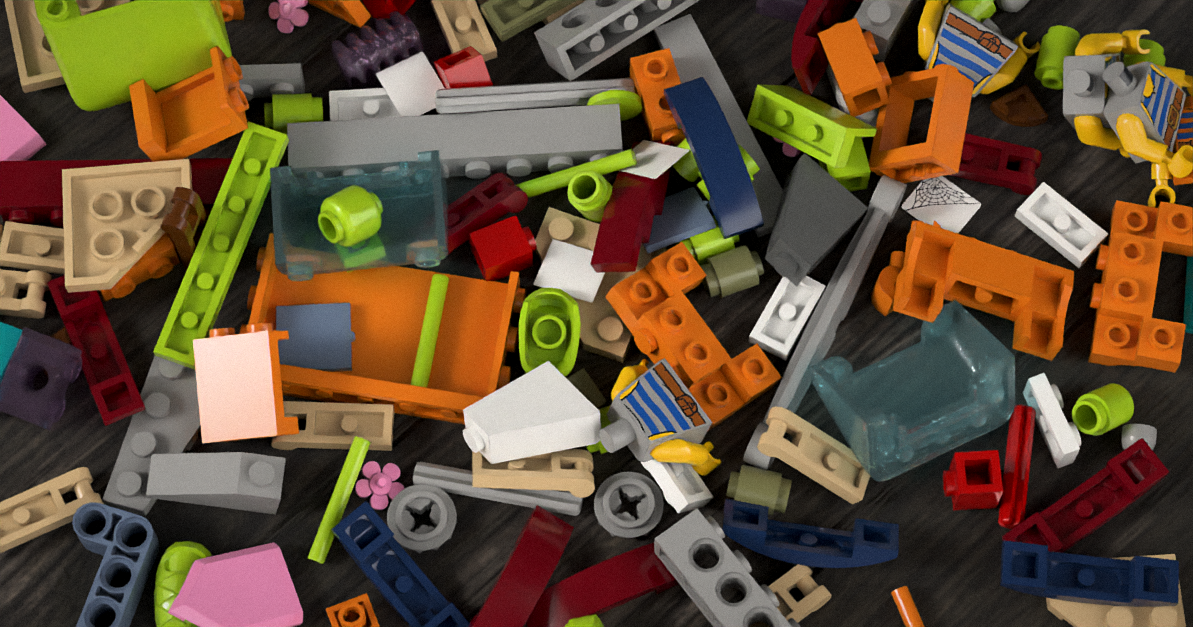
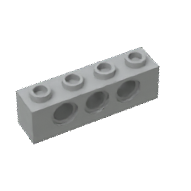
M586 0L534 32L548 65L569 81H572L699 0Z
M696 508L654 539L655 554L713 627H749L756 622L766 623L770 627H801L793 618H790L788 621L777 609L780 604L775 594L766 584L761 586L757 584L749 574L752 572L749 562L739 550L732 552L722 540L725 538V534L713 517L708 516L705 519ZM709 554L718 563L712 568L704 569L697 566L694 559L699 555ZM728 588H736L744 594L745 598L738 603H729L723 599L721 593Z

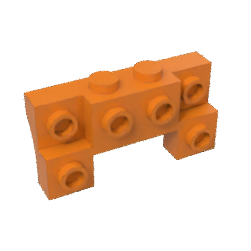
M1116 200L1112 209L1107 245L1100 244L1095 268L1103 271L1101 283L1094 282L1089 307L1096 308L1088 362L1106 366L1130 365L1176 372L1181 361L1186 324L1152 318L1162 251L1193 257V207L1161 201L1158 208Z
M916 221L907 235L904 266L897 276L893 311L933 323L943 308V300L946 299L1014 321L1012 349L1052 361L1063 347L1065 317L1073 290L1074 271L1017 253L1013 250L979 241L973 237H967Z
M680 242L651 259L645 268L614 285L605 297L634 336L639 350L647 354L654 365L664 358L667 360L712 421L708 429L709 431L736 411L772 389L782 377L758 344L753 345L734 358L729 356L685 296L687 292L699 286L707 275L683 242Z

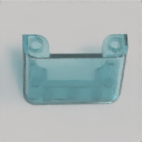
M439 150L418 152V163L413 167H409L408 161L399 162L400 170L318 178L316 172L311 171L307 172V179L294 177L291 166L270 168L275 264L282 274L288 275L290 280L305 281L313 278L314 274L415 264L423 268L439 265L441 259L446 258L449 253L446 171ZM357 185L365 188L368 192H373L381 201L383 207L381 227L375 235L346 248L337 243H331L325 238L319 227L318 216L321 205L327 197L346 187Z
M956 300L943 305L941 312L933 323L923 321L921 342L853 373L852 365L842 356H834L811 366L812 383L816 392L862 468L875 481L883 482L890 480L1000 427L1011 417L1015 407V356Z

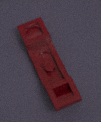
M808 0L795 29L791 54L792 67L804 94L812 95L829 65L818 33L837 24L850 1L863 3L864 0Z
M65 275L47 282L105 426L146 410L97 290L68 293L65 287Z
M1141 438L1108 461L1105 468L1040 514L1038 512L1034 513L1003 535L1002 540L1048 545V551L1063 553L1139 499L1167 476L1169 471L1144 439Z
M535 506L515 542L516 546L479 613L473 617L468 627H523L551 578L574 527L542 507Z
M653 542L602 561L545 589L527 619L526 625L527 627H564L572 618L594 614L599 615L655 590L656 594L679 585V583L655 554Z

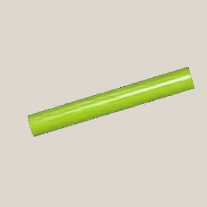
M629 149L516 184V186H519L530 198L568 186L573 176L579 172L596 171L601 175H605L637 165V159L633 149Z
M434 274L432 276L411 385L428 387L449 278L442 274Z
M357 436L354 437L309 552L308 559L324 564L335 536L332 529L341 521L371 444L370 441Z

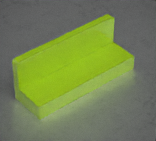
M758 84L747 118L749 125L834 168L846 167L855 136L875 137L877 128L810 95L804 94L800 90L784 85Z

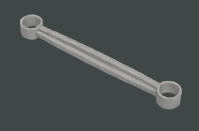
M886 175L881 177L868 205L867 213L836 267L792 355L763 422H760L748 444L743 458L744 462L757 468L770 469L775 457L766 456L757 448L761 434L767 432L769 427L766 423L769 411L772 407H783L794 414L796 413L836 337L835 332L840 322L844 320L888 222L892 221L906 191V184Z

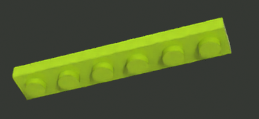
M249 121L247 123L248 129L244 130L153 351L157 357L194 370L193 340L209 338V330L215 324L289 142L287 134Z

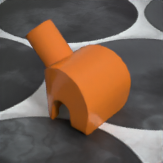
M893 251L891 253L890 264L880 272L871 293L873 306L884 316L893 311L897 276L904 266L905 252Z

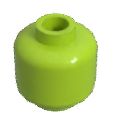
M352 185L327 197L323 201L318 216L319 227L325 238L331 243H337L346 248L351 247L379 231L383 207L381 201L373 192H368L363 187Z

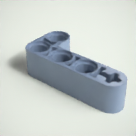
M91 502L84 504L77 509L73 516L72 524L74 531L87 550L103 555V559L76 627H95L97 619L106 613L116 615L113 624L109 627H130L159 551L158 537L150 522L140 515L101 503ZM95 521L106 522L104 529L98 534H86V529L91 523ZM136 533L147 535L146 540L140 546H127V541L132 535ZM118 574H131L130 581L124 587L114 588L111 586L113 578Z

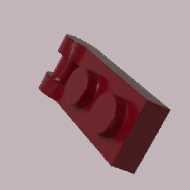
M965 133L959 171L956 174H950V176L1009 188L1020 195H1031L1036 189L1037 179L1034 177L1035 169L1040 167L1042 153L1031 147ZM1007 161L1016 163L1019 166L1018 171L1006 169Z
M502 172L496 173L408 234L414 245L434 264L470 239L469 233L489 226L507 212L518 213L522 211L527 205L528 196L519 186L514 185V182Z

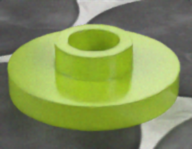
M608 90L594 95L587 102V106L619 104L620 121L634 118L642 111L641 97L634 92L625 90Z

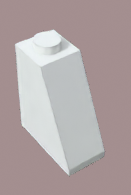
M549 361L463 409L466 428L463 430V437L467 445L473 452L477 453L479 451L491 464L592 445L601 441L599 437V431L601 430L600 411Z

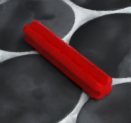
M1022 404L1015 405L1010 412L1002 483L1003 493L1000 500L998 518L999 525L1009 529L1015 528L1025 519L1036 418L1035 409Z

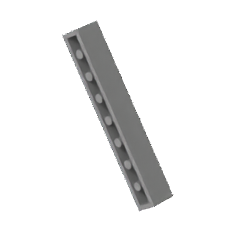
M619 104L287 123V135L289 138L288 169L292 185L301 186L306 189H316L324 184L342 183L345 186H360L368 181H384L389 184H399L407 179L425 178L428 181H443L452 176L482 179L490 174L501 172L517 177L526 176L535 171L554 173L623 151Z

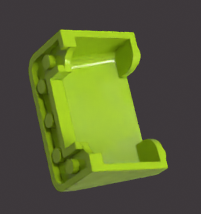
M34 0L38 20L68 91L75 104L85 111H98L131 101L129 86L142 79L157 93L212 67L210 49L218 46L227 57L232 56L219 0H134L86 15L81 14L76 0Z

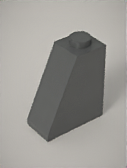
M804 153L785 179L765 259L774 266L780 275L786 277L797 287L854 228L868 207Z

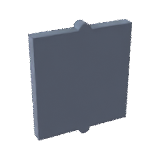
M694 186L665 197L662 215H654L649 243H642L648 254L716 228L715 221L709 212L708 201H702Z
M350 303L276 306V331H288L289 334L288 340L278 341L280 364L328 372L352 371V342L355 341L356 337L355 333L351 331Z

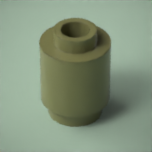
M745 245L709 257L705 264L700 265L707 275L701 283L709 298L716 295L723 298L759 285V275L764 274L763 265L757 251L750 252Z
M742 464L740 473L731 471L726 496L732 497L736 501L769 507L768 515L773 516L774 512L785 514L792 480L782 478V473Z

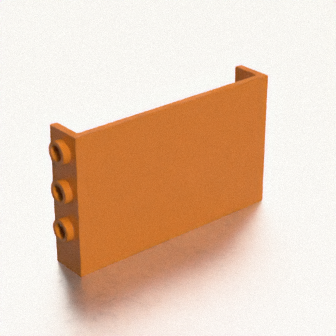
M270 233L267 247H260L256 263V270L260 272L257 286L251 285L247 300V309L251 310L249 323L242 324L239 334L247 333L246 325L272 323L273 330H276V306L330 303L351 304V331L355 333L356 337L355 341L352 342V371L328 372L280 364L283 395L330 403L394 405V413L465 424L463 409L510 383L511 367L505 366L508 352L515 353L519 327H513L515 313L521 312L527 289L520 288L519 272L511 271L508 283L486 282L483 279L382 263H373L347 273L338 256L282 248L278 234ZM434 274H442L449 278L428 387L411 385L432 276Z

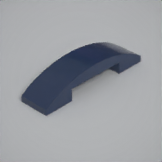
M700 77L664 89L665 98L678 129L682 128L709 192V204L723 238L727 239L763 227V217L743 157L726 117L705 79Z
M725 499L722 525L724 534L748 549L777 560L821 568H850L882 563L895 559L898 556L899 524L855 518L853 532L769 520V507Z
M367 501L362 503L332 529V532L352 559L409 627H468L470 625L452 602L449 603L395 540L393 537L394 533Z
M1004 540L1002 542L1000 586L1035 596L1078 603L1130 607L1176 606L1178 604L1179 561L1135 556L1129 561L1048 551V545Z

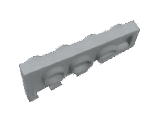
M154 356L140 395L146 410L132 416L102 499L105 505L142 516L148 514L157 500L146 498L151 455L185 453L186 450L189 451L197 440L198 432L201 429L196 370Z

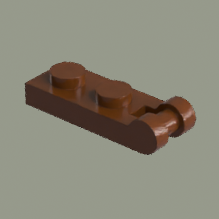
M176 187L171 198V202L174 205L171 213L165 214L161 229L171 235L178 255L187 271L208 217L200 196L195 191L185 187Z

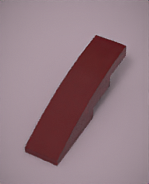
M652 141L675 147L673 141H668L665 143H663V141ZM634 142L631 149H634L641 142ZM671 167L656 179L622 171L618 172L612 187L611 197L606 204L590 263L596 273L636 272L641 243H649L654 215H662Z

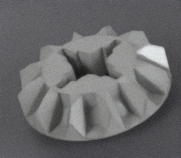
M621 472L610 476L600 485L594 499V510L599 525L606 529L612 537L618 536L629 541L642 535L647 536L660 523L664 503L659 487L649 477L637 472ZM620 492L630 502L641 500V503L636 506L637 520L634 516L631 517L628 512L617 513L621 508Z
M423 484L413 485L399 492L390 503L387 512V524L394 533L393 537L402 548L415 550L419 554L426 550H438L446 540L451 539L457 523L455 505L449 495L438 487ZM431 507L429 517L434 527H428L423 524L414 531L415 520L410 512L422 515Z

